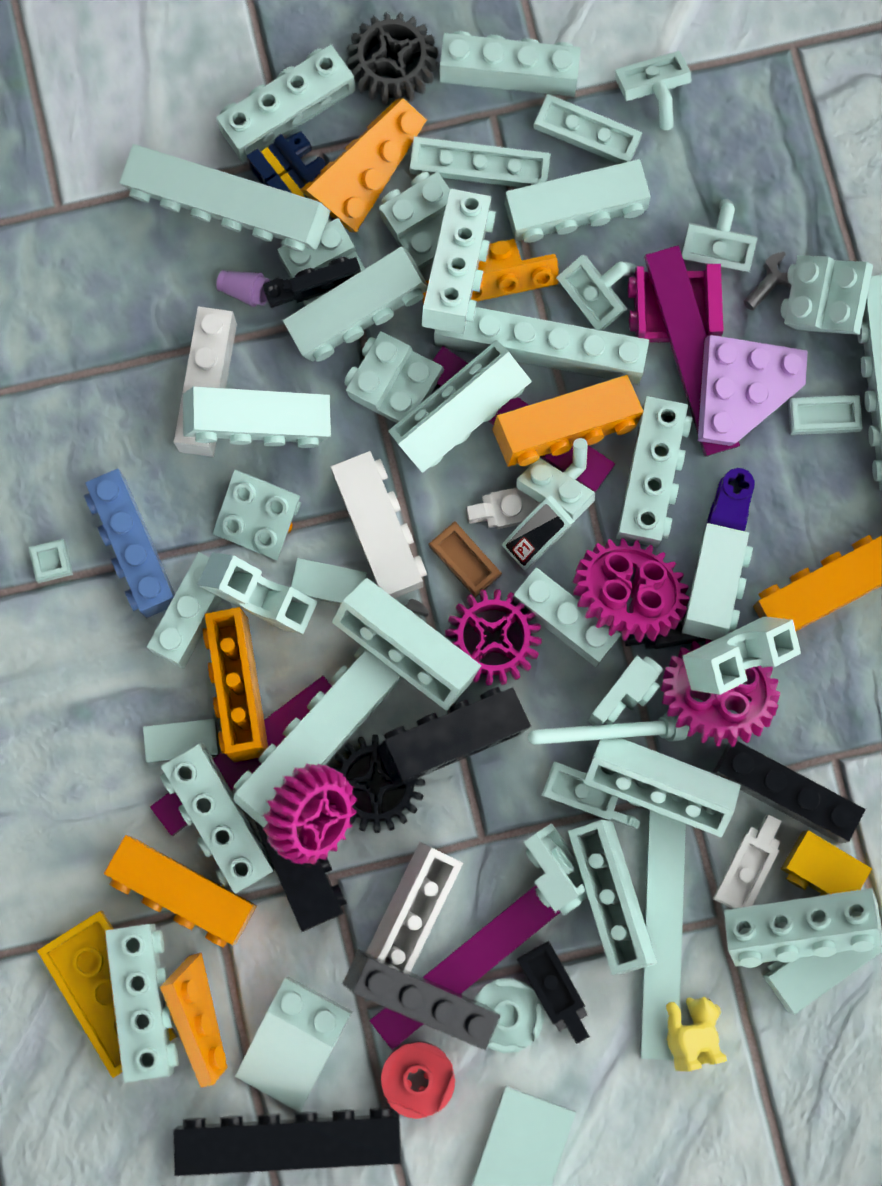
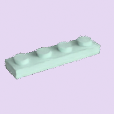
M414 137L410 174L419 175L423 172H428L431 176L438 171L441 177L446 179L522 188L547 182L551 153Z

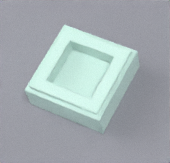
M64 539L28 547L36 582L42 583L73 575Z

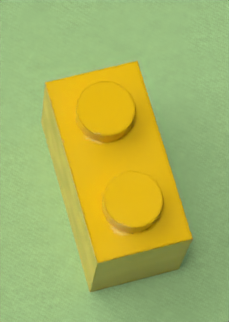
M807 830L801 832L781 870L788 873L786 880L803 890H806L807 886L819 892V896L861 890L872 868Z

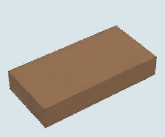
M456 521L428 544L431 550L474 598L480 595L481 590L487 589L502 576L500 570Z

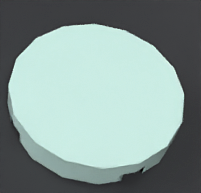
M513 978L496 979L484 985L475 996V1001L487 1005L501 1015L487 1047L501 1053L518 1052L531 1045L540 1034L544 1022L543 1006L534 990L525 982Z

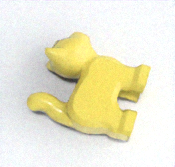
M706 997L699 999L687 998L686 1004L693 1020L692 1025L681 1024V1011L675 1002H669L666 1005L668 1012L667 1043L674 1057L676 1071H693L702 1068V1064L710 1063L712 1065L727 1061L726 1055L720 1050L719 1035L715 1028L716 1021L721 1014L719 1005L714 1004Z

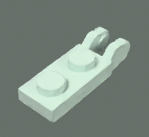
M553 762L541 795L542 797L607 821L613 820L638 829L640 821L636 817L614 811L619 797L583 784L587 773L558 762ZM629 802V804L633 806L642 807L640 805Z

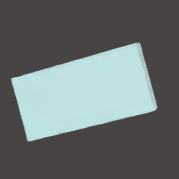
M860 395L789 398L790 435L849 433L862 430Z
M297 558L291 587L312 599L341 605L342 601L367 578V572Z
M216 719L143 727L146 763L171 761L202 742L211 756L219 755Z

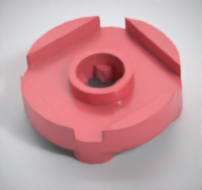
M420 1041L403 1044L390 1054L383 1066L381 1085L384 1096L390 1106L405 1117L420 1119L431 1116L442 1110L453 1095L455 1088L453 1065L446 1054L433 1044ZM418 1069L425 1071L424 1078L429 1080L427 1087L420 1086L417 1091L411 1088L412 1081L407 1079L409 1073L416 1074Z

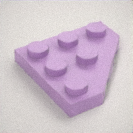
M715 335L707 336L704 342L698 441L731 446L742 439L806 385L808 351Z

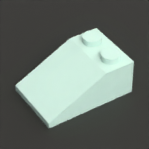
M286 977L273 999L235 1077L300 1112L347 1024L352 1011L294 979Z

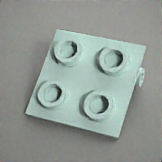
M235 469L213 535L278 560L293 516L297 515L300 509V495Z

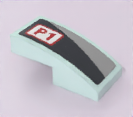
M550 495L511 533L502 546L522 569L526 571L534 565L552 544L561 538L575 521Z

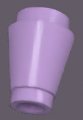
M222 270L218 275L216 287L218 291H222L252 307L257 305L263 306L267 302L263 285L270 282V279L265 278L262 273Z

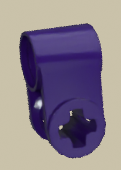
M734 468L727 472L720 480L707 523L745 531L749 517V506L755 486L754 478L749 471L743 468ZM734 479L738 480V486L743 488L737 494L733 492L734 487L729 485Z

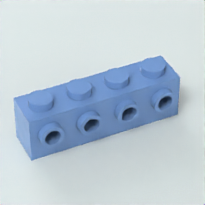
M117 468L85 482L89 493L84 495V498L92 515L98 513L103 525L98 527V531L105 546L112 545L117 557L111 559L118 577L120 579L126 577L130 589L125 591L132 610L139 609L146 618L167 610L175 593L125 477Z

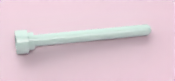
M665 713L658 721L532 730L528 734V740L531 744L538 745L659 735L667 741H682L687 738L689 726L685 725L677 728L676 723L679 716L668 717L667 713Z

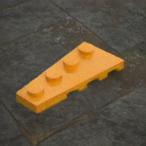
M404 98L395 100L367 126V130L358 139H353L338 158L329 162L321 170V174L312 182H308L300 191L310 199L318 201L330 210L329 215L334 219L339 218L342 225L349 232H357L409 150L414 137H417L427 119Z

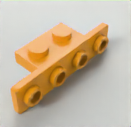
M515 239L489 244L486 262L479 261L478 270L483 271L480 292L473 291L471 300L482 301L559 284L556 278L559 275L556 255L550 254L522 260ZM426 292L423 293V295H424V297L422 298L423 305H424V301H425Z

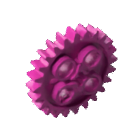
M621 538L618 546L609 539L605 547L597 543L593 552L587 550L584 558L580 560L576 568V574L573 578V583L576 584L573 595L580 596L577 606L588 607L585 617L592 618L596 616L598 618L597 628L605 624L609 626L610 636L618 630L622 633L624 641L627 640L630 634H634L637 642H641L645 634L651 641H655L658 633L666 637L670 629L675 630L687 610L686 605L690 597L685 595L689 586L680 583L684 574L673 572L676 563H665L663 561L665 557L664 552L659 553L657 556L652 554V545L643 550L640 548L638 540L631 547L628 546L624 538ZM633 567H634L636 571H635V578H634L633 583H632V582L629 581V580H630V578H631V576H632V574H633ZM629 597H631V598H633V599H632V601H631V603H630V605H629V613H628V612H627V602H628Z
M706 639L704 645H706V644H708V643H710V642H712V641H711L710 639ZM696 641L692 642L690 651L682 647L678 657H671L669 667L665 668L661 691L664 692L662 704L669 705L668 717L679 716L676 723L677 728L685 725L689 726L687 736L691 737L696 732L701 733V743H705L709 736L714 737L717 747L720 746L723 738H727L729 744L733 747L738 736L745 743H749L752 733L759 737L764 727L769 728L773 716L777 712L779 706L777 703L780 697V692L776 690L779 682L778 679L770 678L773 671L772 667L762 668L761 666L745 669L747 681L744 683L747 685L740 684L718 695L691 690L683 655L701 647ZM693 698H698V699L702 700L703 702H698V701L694 700ZM728 710H733V711L737 712L738 714H733V713L729 712Z

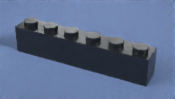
M385 1107L369 1109L370 1115L355 1116L354 1110L332 1111V1117L317 1118V1112L295 1113V1119L280 1120V1114L258 1115V1121L243 1122V1116L220 1117V1123L206 1124L205 1118L183 1119V1125L173 1129L175 1176L401 1164L400 1114H392V1108Z

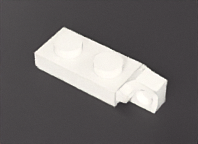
M518 488L491 492L488 495L482 496L483 503L467 506L466 512L469 524L487 521L488 528L497 527V529L520 525L541 503Z
M768 814L765 815L758 830L753 827L749 828L747 834H744L713 900L731 909L753 906L779 853L777 849L780 841L774 839V836L782 822L781 820Z

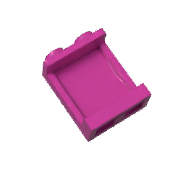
M707 264L704 271H687L706 335L722 336L724 330L721 264ZM636 266L634 276L628 277V298H634V310L629 311V331L635 332V337L649 339V343L669 342L649 273L644 272V266Z

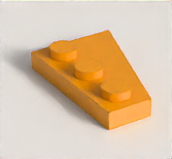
M201 952L189 955L160 986V989L199 1085L203 1088L216 1083L227 1069V1063Z

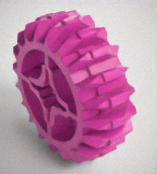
M495 589L494 599L488 600L486 590H481V602L477 603L472 595L467 596V602L470 608L467 609L464 605L458 604L456 610L462 617L450 616L448 622L457 627V629L445 630V636L456 639L452 643L482 665L472 680L475 683L479 681L481 674L487 675V686H492L493 675H499L500 684L506 685L507 677L505 673L510 672L512 678L518 680L520 679V673L516 667L520 666L525 671L531 669V665L525 657L530 659L538 658L539 653L531 649L530 646H540L542 639L531 636V634L539 632L541 625L537 623L528 624L529 621L535 618V614L529 611L523 615L522 611L525 606L520 602L516 607L512 605L514 600V593L512 592L507 595L506 601L500 600V589ZM489 610L507 613L506 616L493 623L476 616L481 612ZM515 621L519 624L523 634V646L520 652L513 648V644L506 635ZM468 623L474 628V631L481 640L471 655L467 651L463 640L464 630ZM502 628L499 640H503V643L498 644L494 641L485 647L487 635H484V631L493 634ZM493 652L499 653L504 657L507 656L511 660L501 665H486L480 662L482 658L484 659L489 653Z
M307 763L301 769L295 767L292 777L283 776V785L281 787H274L276 795L274 799L267 801L270 805V811L263 815L268 822L263 830L268 835L267 842L271 844L280 856L294 863L302 865L310 863L314 865L317 859L326 860L329 851L337 852V843L340 840H346L344 834L347 828L353 827L350 823V818L357 813L352 807L357 798L352 794L353 786L349 784L347 778L342 773L320 764L311 765Z

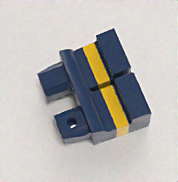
M302 131L287 139L280 134L271 145L262 151L257 148L246 155L250 170L261 184L305 198L309 197L300 190L308 182H312L319 176L321 170L327 165L320 156L307 165L300 159L312 151V146Z

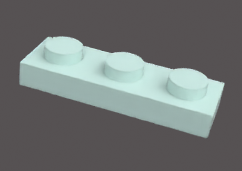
M547 94L534 122L535 130L618 164L632 160L642 136V132L550 94Z

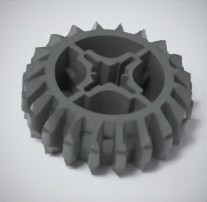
M387 11L382 21H379L373 15L371 26L361 23L359 26L361 34L353 33L351 37L353 44L347 47V55L349 56L347 67L349 70H352L351 73L354 75L355 82H358V90L361 93L369 90L368 95L371 101L378 95H381L384 105L389 101V98L397 100L402 96H406L412 102L414 90L424 94L426 91L425 83L432 84L434 81V74L432 72L438 70V62L435 60L438 58V49L434 47L435 38L433 35H426L427 27L425 24L416 27L414 16L406 22L401 12H399L396 19H391ZM379 43V51L372 55V59L365 61L369 50ZM394 56L395 60L390 61V57ZM420 56V61L415 69L406 74L405 67L413 62V58ZM382 76H389L393 79L384 78Z

